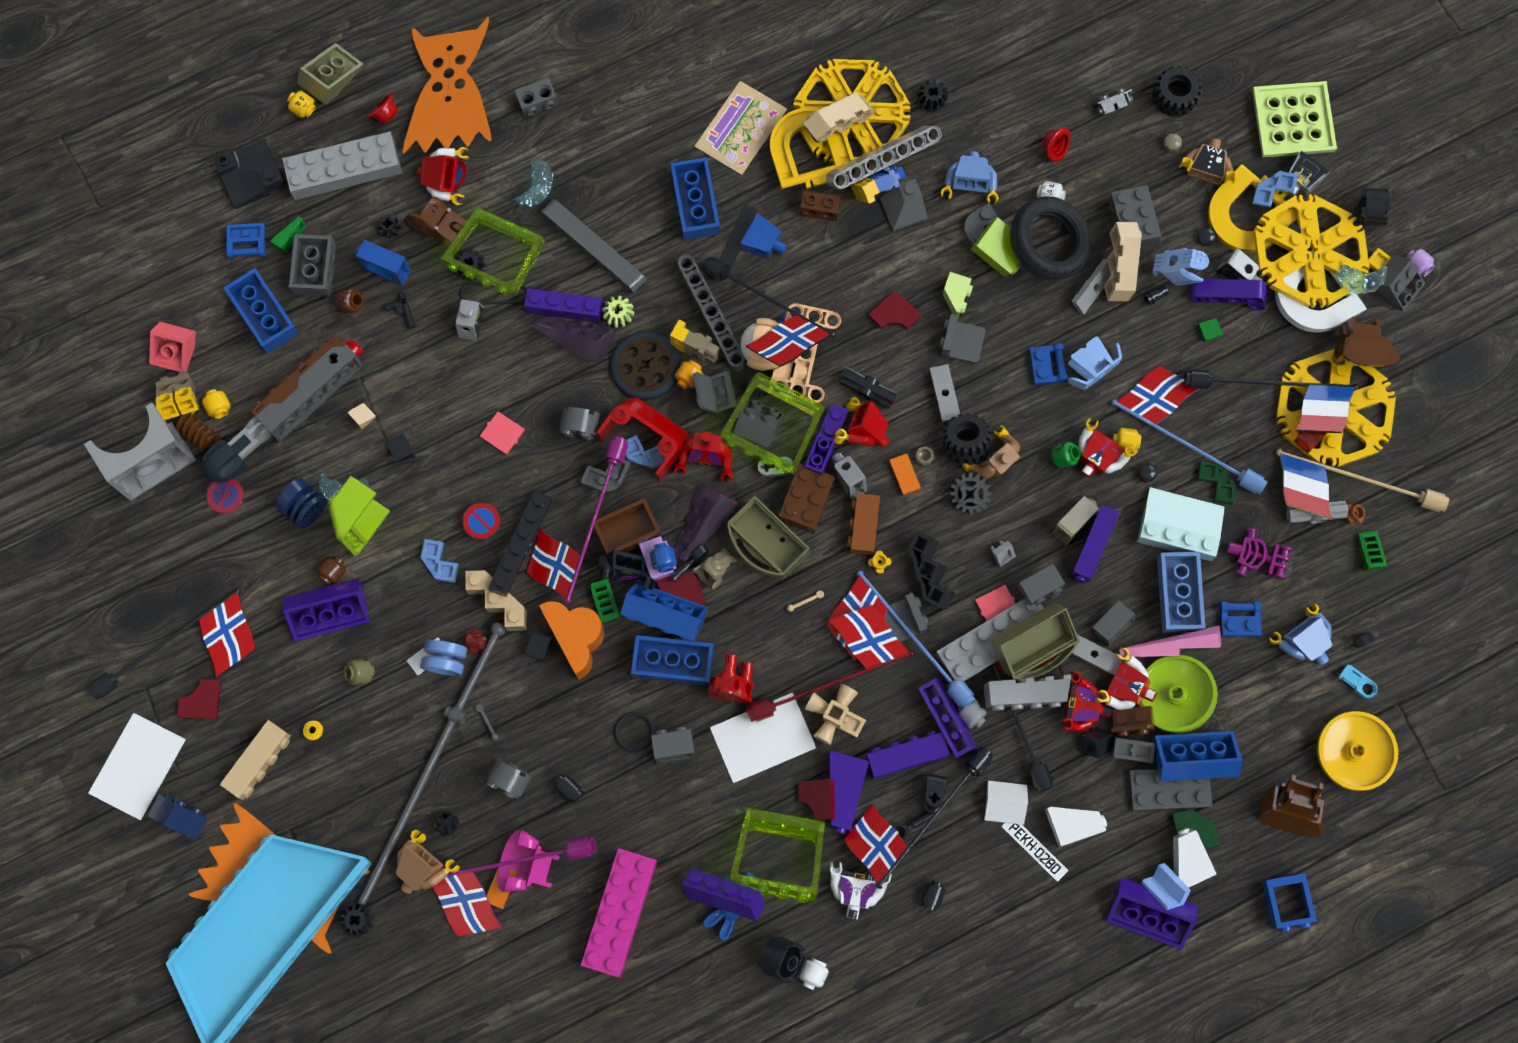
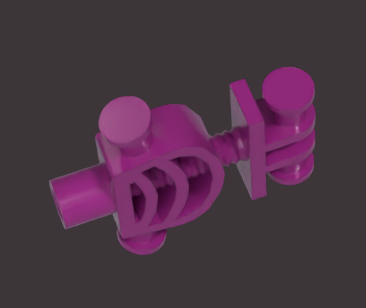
M1254 528L1246 529L1248 536L1242 540L1241 545L1233 542L1229 543L1227 553L1238 556L1236 565L1240 567L1235 571L1237 576L1246 578L1245 573L1247 570L1256 571L1265 561L1269 563L1266 576L1270 577L1273 569L1276 568V574H1273V577L1281 580L1285 579L1283 575L1288 567L1284 564L1290 560L1288 555L1292 551L1291 548L1281 546V554L1279 555L1280 545L1275 544L1271 556L1267 555L1266 544L1262 539L1255 538L1258 530ZM1249 557L1252 558L1249 563H1246ZM1256 559L1260 560L1258 565H1252Z

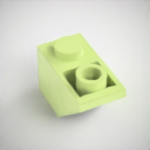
M950 272L943 296L952 313L958 315L959 318L960 313L964 314L967 303L964 301L966 296L970 297L973 286L970 285V278Z

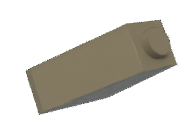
M1084 496L1060 520L1052 534L1067 546L1099 509L1097 503L1093 499H1087Z

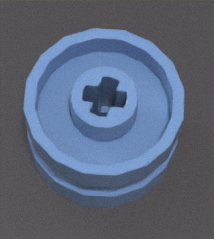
M440 640L425 641L423 650L431 656L422 657L421 669L448 676L463 675L464 665L456 660L466 659L467 647Z

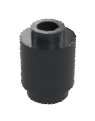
M561 775L554 783L557 785L555 790L573 804L584 793L581 790L582 787L569 775L565 777Z
M932 880L931 884L927 883L921 900L923 901L922 907L934 911L941 907L946 891L943 888L944 884Z

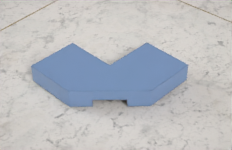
M1279 171L1256 186L1252 204L1271 208L1275 190L1294 194L1298 174Z
M637 435L627 439L628 449L625 456L628 461L650 469H656L666 459L659 453L658 445L644 451Z
M424 539L421 559L437 581L455 583L459 564L441 561L443 542Z

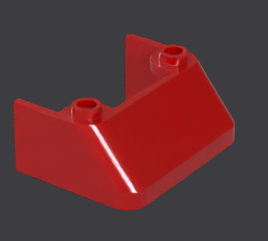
M629 398L613 409L596 432L600 442H603L615 424L625 425L633 418L662 438L658 444V450L666 459L655 472L657 481L661 482L678 459L683 443L689 439V434L639 398Z

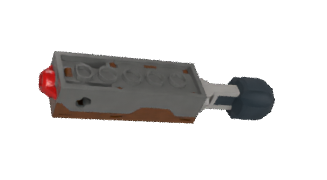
M336 334L333 337H329L319 350L317 349L311 353L310 358L306 362L300 363L296 367V371L291 375H287L277 388H273L268 392L265 399L258 401L253 406L251 412L255 417L249 421L241 432L228 443L219 440L205 453L202 461V469L205 476L212 482H229L246 468V463L243 459L261 443L268 440L272 435L281 442L363 367L358 358L363 352L362 348L354 340L342 341Z

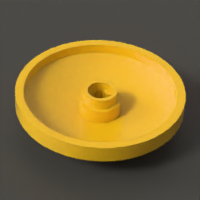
M1353 711L1338 715L1325 725L1318 738L1317 757L1323 772L1336 785L1351 791H1367L1382 785L1393 774L1398 761V746L1391 729L1381 719L1369 713Z

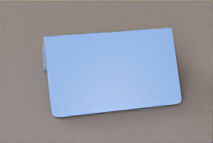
M1165 863L1158 865L1153 877L1144 879L1141 883L1166 910L1184 905L1191 891Z

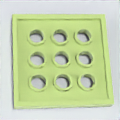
M1327 81L1253 87L1252 93L1262 158L1298 155L1301 150L1306 154L1329 153L1337 150ZM1312 98L1315 103L1310 105L1305 99ZM1288 99H1293V100H1295V101H1296V105H1295V106L1289 105L1288 102H1287V100H1288ZM1269 101H1276L1278 107H1271ZM1308 115H1315L1317 121H1310ZM1296 116L1299 119V122L1293 123L1290 120V117ZM1277 117L1281 123L1274 124L1271 119ZM1311 132H1318L1320 138H1313ZM1299 133L1302 139L1296 140L1292 134ZM1274 135H1281L1283 141L1275 140Z

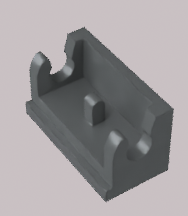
M1118 601L1093 626L1094 634L1109 647L1135 621V613L1121 601Z
M1113 736L1112 742L1114 746L1111 750L1113 758L1153 763L1154 742Z

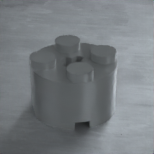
M563 407L559 431H561V434H564V437L575 438V435H579L584 440L593 441L594 437L597 436L596 432L598 430L600 413L594 411V415L589 414L588 409L568 407L567 410Z
M497 757L486 778V784L494 789H503V794L518 799V797L522 796L532 774H527L528 772L511 762L505 763L503 762L504 759Z

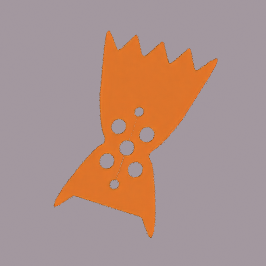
M489 17L475 30L423 37L416 29H412L416 49L426 70L431 74V78L424 86L415 105L404 141L403 154L415 141L420 144L426 153L436 138L439 139L444 148H449L457 135L469 147L478 132L491 142L490 128L481 95L474 80L467 73V69L474 61L489 24ZM452 45L453 49L447 51V46ZM458 55L466 57V61L461 65L455 62ZM437 58L443 59V65L439 68L433 66V61ZM449 68L453 69L454 75L451 78H445L444 71ZM458 79L465 81V85L461 89H457L454 86ZM436 82L443 84V88L439 92L432 90V86ZM446 96H451L449 102L445 101Z
M234 803L233 805L240 822L220 825L229 844L209 847L218 866L198 870L208 887L189 893V896L208 901L218 900L222 895L220 892L224 886L231 884L235 879L234 874L240 868H244L248 863L247 858L261 847V841L266 836L269 837L275 834L247 810ZM337 909L312 938V941L317 946L330 954L331 949L325 934Z

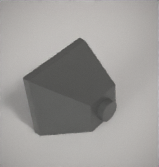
M916 179L900 184L899 187L893 188L880 198L893 232L928 219L922 193Z

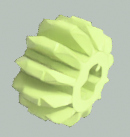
M619 295L617 300L611 297V302H605L606 307L602 308V312L605 313L603 318L608 320L609 326L614 323L615 328H618L619 324L625 327V321L631 323L630 317L634 316V311H632L633 305L628 304L629 300L627 298L622 301V297Z

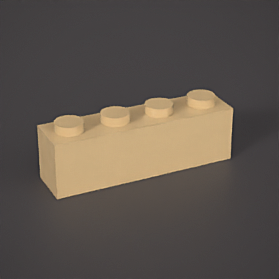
M268 720L220 785L239 799L244 800L248 798L254 791L253 786L256 782H260L264 778L265 770L268 766H272L276 762L277 754L280 750L288 746L291 735Z

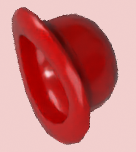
M394 93L386 95L376 108L367 115V119L373 117L380 123H388L393 119L398 111L397 105L392 99Z
M1068 128L1053 129L1044 136L1043 148L1047 152L1048 158L1053 162L1061 161L1068 152L1071 139Z

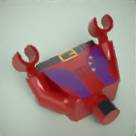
M710 432L695 433L693 438L683 443L678 457L680 461L675 464L674 471L676 474L677 469L681 468L683 469L682 476H684L686 473L685 462L716 468L724 467L720 479L723 482L725 475L730 478V482L734 474L730 469L732 467V451L723 443L721 436L712 435Z
M1070 671L1073 674V679H1071L1070 683L1075 684H1072L1069 688L1065 718L1060 719V721L1065 723V727L1060 728V730L1082 732L1092 728L1098 722L1099 715L1110 717L1112 707L1097 703L1095 698L1102 699V694L1097 693L1098 689L1083 678L1078 671Z

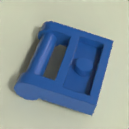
M264 223L227 225L228 258L250 255L266 256ZM258 243V248L234 249L236 244Z
M1063 344L1031 347L1029 349L1034 386L1068 381L1062 352L1064 351ZM1050 353H1055L1057 376H1053Z
M1221 601V637L1262 636L1261 602L1228 603L1227 601ZM1228 611H1253V616H1228Z

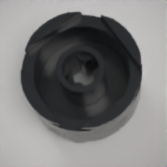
M1362 188L1361 196H1359L1358 208H1361V212L1358 215V225H1387L1388 217H1385V215H1387L1390 207L1389 189Z
M781 936L770 937L767 940L762 956L759 958L758 965L766 975L784 983H791L792 981L790 980L793 978L797 979L805 966L806 957L803 956L805 948L801 944Z

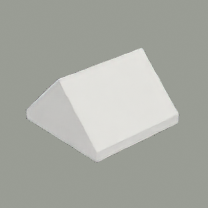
M987 781L984 820L1024 825L1028 805L1027 785Z

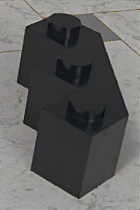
M916 531L908 549L914 562V569L918 582H920L923 599L938 608L947 610L955 592L939 584L948 567L931 559L940 541Z

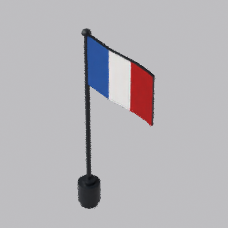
M1190 369V371H1185L1184 386L1194 389H1208L1209 385L1212 386L1213 382L1306 386L1308 390L1303 400L1300 422L1295 431L1342 433L1348 418L1350 399L1353 392L1359 388L1356 383L1354 385L1213 378V374H1210L1209 370Z

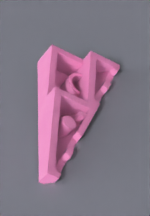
M1219 626L1125 648L1129 650V655L1133 657L1180 656L1181 648L1221 647V633ZM1120 649V656L1123 657L1124 651Z

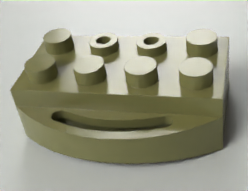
M755 496L728 522L729 536L738 555L751 568L764 575L784 580L810 554V548ZM740 539L747 551L756 560L767 565L769 569H762L748 560L739 549L736 540Z
M1057 602L990 639L1003 672L1018 680L1036 678L1055 669L1069 657L1080 642L1067 608ZM1051 657H1053L1050 661H1048V662L1045 663L1044 665H1042V666H1040V667H1038V668L1032 669V668L1038 666L1039 664L1045 662L1046 660L1050 659Z

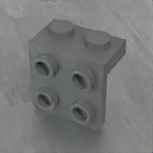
M951 314L950 320L946 319L943 329L947 331L946 337H941L939 348H943L941 356L978 363L986 332L985 328L957 322L958 315Z
M725 371L711 377L699 372L693 373V386L697 392L696 401L701 409L718 415L737 408L730 372Z
M913 593L905 595L903 600L889 605L915 637L926 633L929 623L926 615H922L920 612L921 603L919 598L914 597ZM888 611L884 619L900 642L911 639L909 634Z

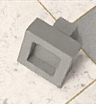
M999 541L1000 546L996 549L994 546L991 547L995 561L1000 567L1016 557L1013 546L1009 541L1005 543Z

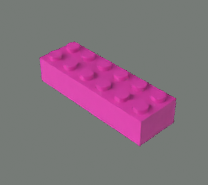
M618 848L581 966L621 978L657 866V860Z

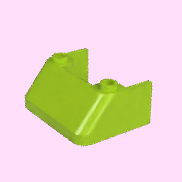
M350 476L338 494L331 497L328 504L330 505L329 511L336 539L348 552L356 556L390 513V510L373 500L377 494L376 492Z

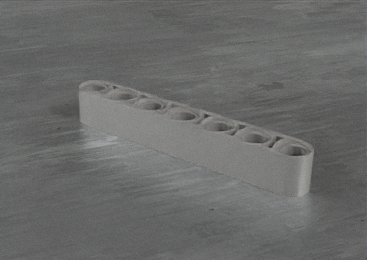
M924 125L830 171L826 176V183L830 187L846 188L938 142L942 135L941 130L936 126ZM914 138H916V144H915V145L913 144ZM901 146V151L898 153V147ZM885 153L886 157L883 161L882 156ZM868 161H870V166H869V168H867V162H868ZM854 168L855 172H854V175L852 176V175H851V171H852V169ZM839 176V182L836 184V177Z

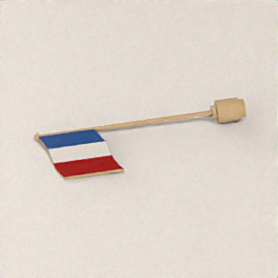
M1281 449L1276 451L1277 456L1280 455L1283 469V495L1286 505L1324 518L1333 519L1329 508V484L1325 469L1417 497L1418 502L1421 503L1420 507L1435 512H1445L1449 503V497H1446L1445 494L1430 489L1417 494L1283 452Z

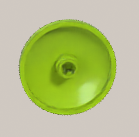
M1185 655L1166 656L1155 661L1146 669L1151 682L1149 689L1156 691L1157 696L1154 702L1143 699L1140 707H1153L1155 727L1166 732L1184 733L1200 727L1210 718L1217 704L1218 691L1212 673L1203 663Z

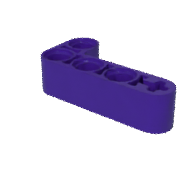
M1203 279V282L1191 284L1190 300L1204 303L1248 304V307L1252 310L1266 309L1267 286L1261 280Z

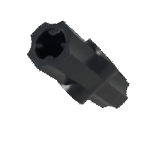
M848 367L839 382L857 391V394L862 398L874 400L889 409L897 396L896 392L881 385L877 379L868 375L863 376Z

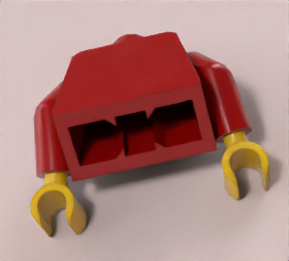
M851 398L846 406L847 410L855 412L847 430L850 435L845 430L839 429L835 433L834 442L842 444L844 440H848L850 443L864 445L865 447H871L876 444L881 448L887 446L889 439L885 436L888 423L882 416L879 408L872 401L861 404L858 398Z

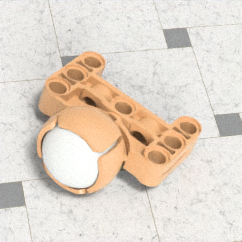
M792 304L788 307L790 309L794 307L799 308L801 315L808 319L810 312H817L819 320L815 323L826 329L834 330L841 324L840 315L833 311L802 304ZM788 311L786 313L785 321L792 317L790 315V312ZM829 316L837 318L838 323L835 326H830L827 323ZM757 318L756 323L750 325L741 337V351L747 360V365L755 370H774L770 388L775 395L810 403L821 402L825 394L823 389L809 384L818 344L809 349L811 352L810 358L803 359L799 356L794 361L779 367L745 347V345L758 340L779 324L770 318ZM796 363L793 377L790 378L792 365ZM781 381L784 384L782 392L774 390L773 385L775 382ZM796 385L801 386L803 389V393L800 396H795L792 393V388ZM817 389L821 392L819 400L811 398L812 390Z

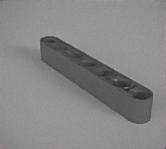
M552 199L540 212L550 224L629 292L634 294L644 284L646 278L641 272L557 200Z
M682 255L678 260L679 273L728 367L734 372H739L745 366V357L742 354L741 348L695 260L690 255ZM689 263L691 267L683 268L682 265ZM692 279H698L699 283L692 284L690 283V281ZM700 295L708 296L705 300L698 298ZM710 310L716 312L713 316H709L706 313ZM718 326L724 327V330L722 332L715 331V328ZM730 342L733 345L730 348H725L723 344ZM734 358L741 360L739 364H734L731 361Z

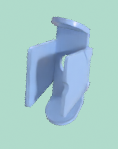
M1195 249L1166 250L1164 253L1156 254L1153 275L1158 276V273L1161 272L1174 285L1203 282L1202 278L1184 268L1203 270L1208 266L1209 259L1204 252ZM1170 259L1175 263V265H1169Z
M1094 337L1086 344V348H1080L1072 354L1068 365L1086 379L1087 382L1071 377L1068 383L1079 389L1086 390L1109 373L1122 359L1119 343H1114L1116 359L1114 361L1099 337Z

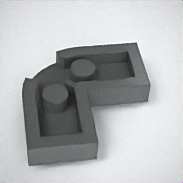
M990 203L972 212L965 221L964 234L971 246L975 244L984 232V228L998 217Z
M624 459L623 464L613 467L605 492L614 491L622 485L631 465L630 461ZM610 464L606 472L588 465L581 484L601 492Z

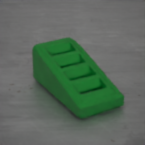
M297 217L278 233L270 243L275 249L286 255L294 244V235L301 234L306 227L305 222L301 217Z
M1378 531L1358 533L1364 570L1371 571L1386 568V558ZM1373 537L1374 540L1365 541L1364 538ZM1375 544V548H1367L1366 546ZM1368 552H1376L1377 555H1369ZM1370 559H1378V562L1371 563Z
M605 579L590 584L601 623L620 618L609 580ZM607 587L606 590L596 593L597 589ZM609 594V597L598 600V597ZM608 602L612 603V605L601 608L600 606ZM614 609L613 613L603 616L602 612Z

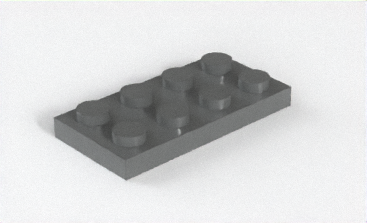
M1157 769L1129 771L1132 811L1213 807L1210 778L1160 781Z

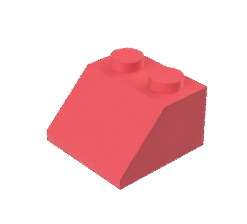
M159 322L150 331L149 364L178 372L187 371L195 349L196 331Z

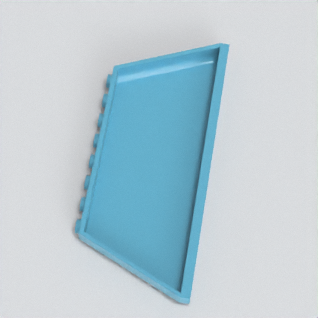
M275 835L266 836L261 841V847L247 858L248 863L245 867L240 868L234 874L235 879L231 884L224 886L220 892L222 895L218 900L211 902L207 908L209 911L205 916L197 919L194 924L196 927L191 933H186L178 949H173L168 955L167 968L201 1043H229L369 869L371 862L367 858Z

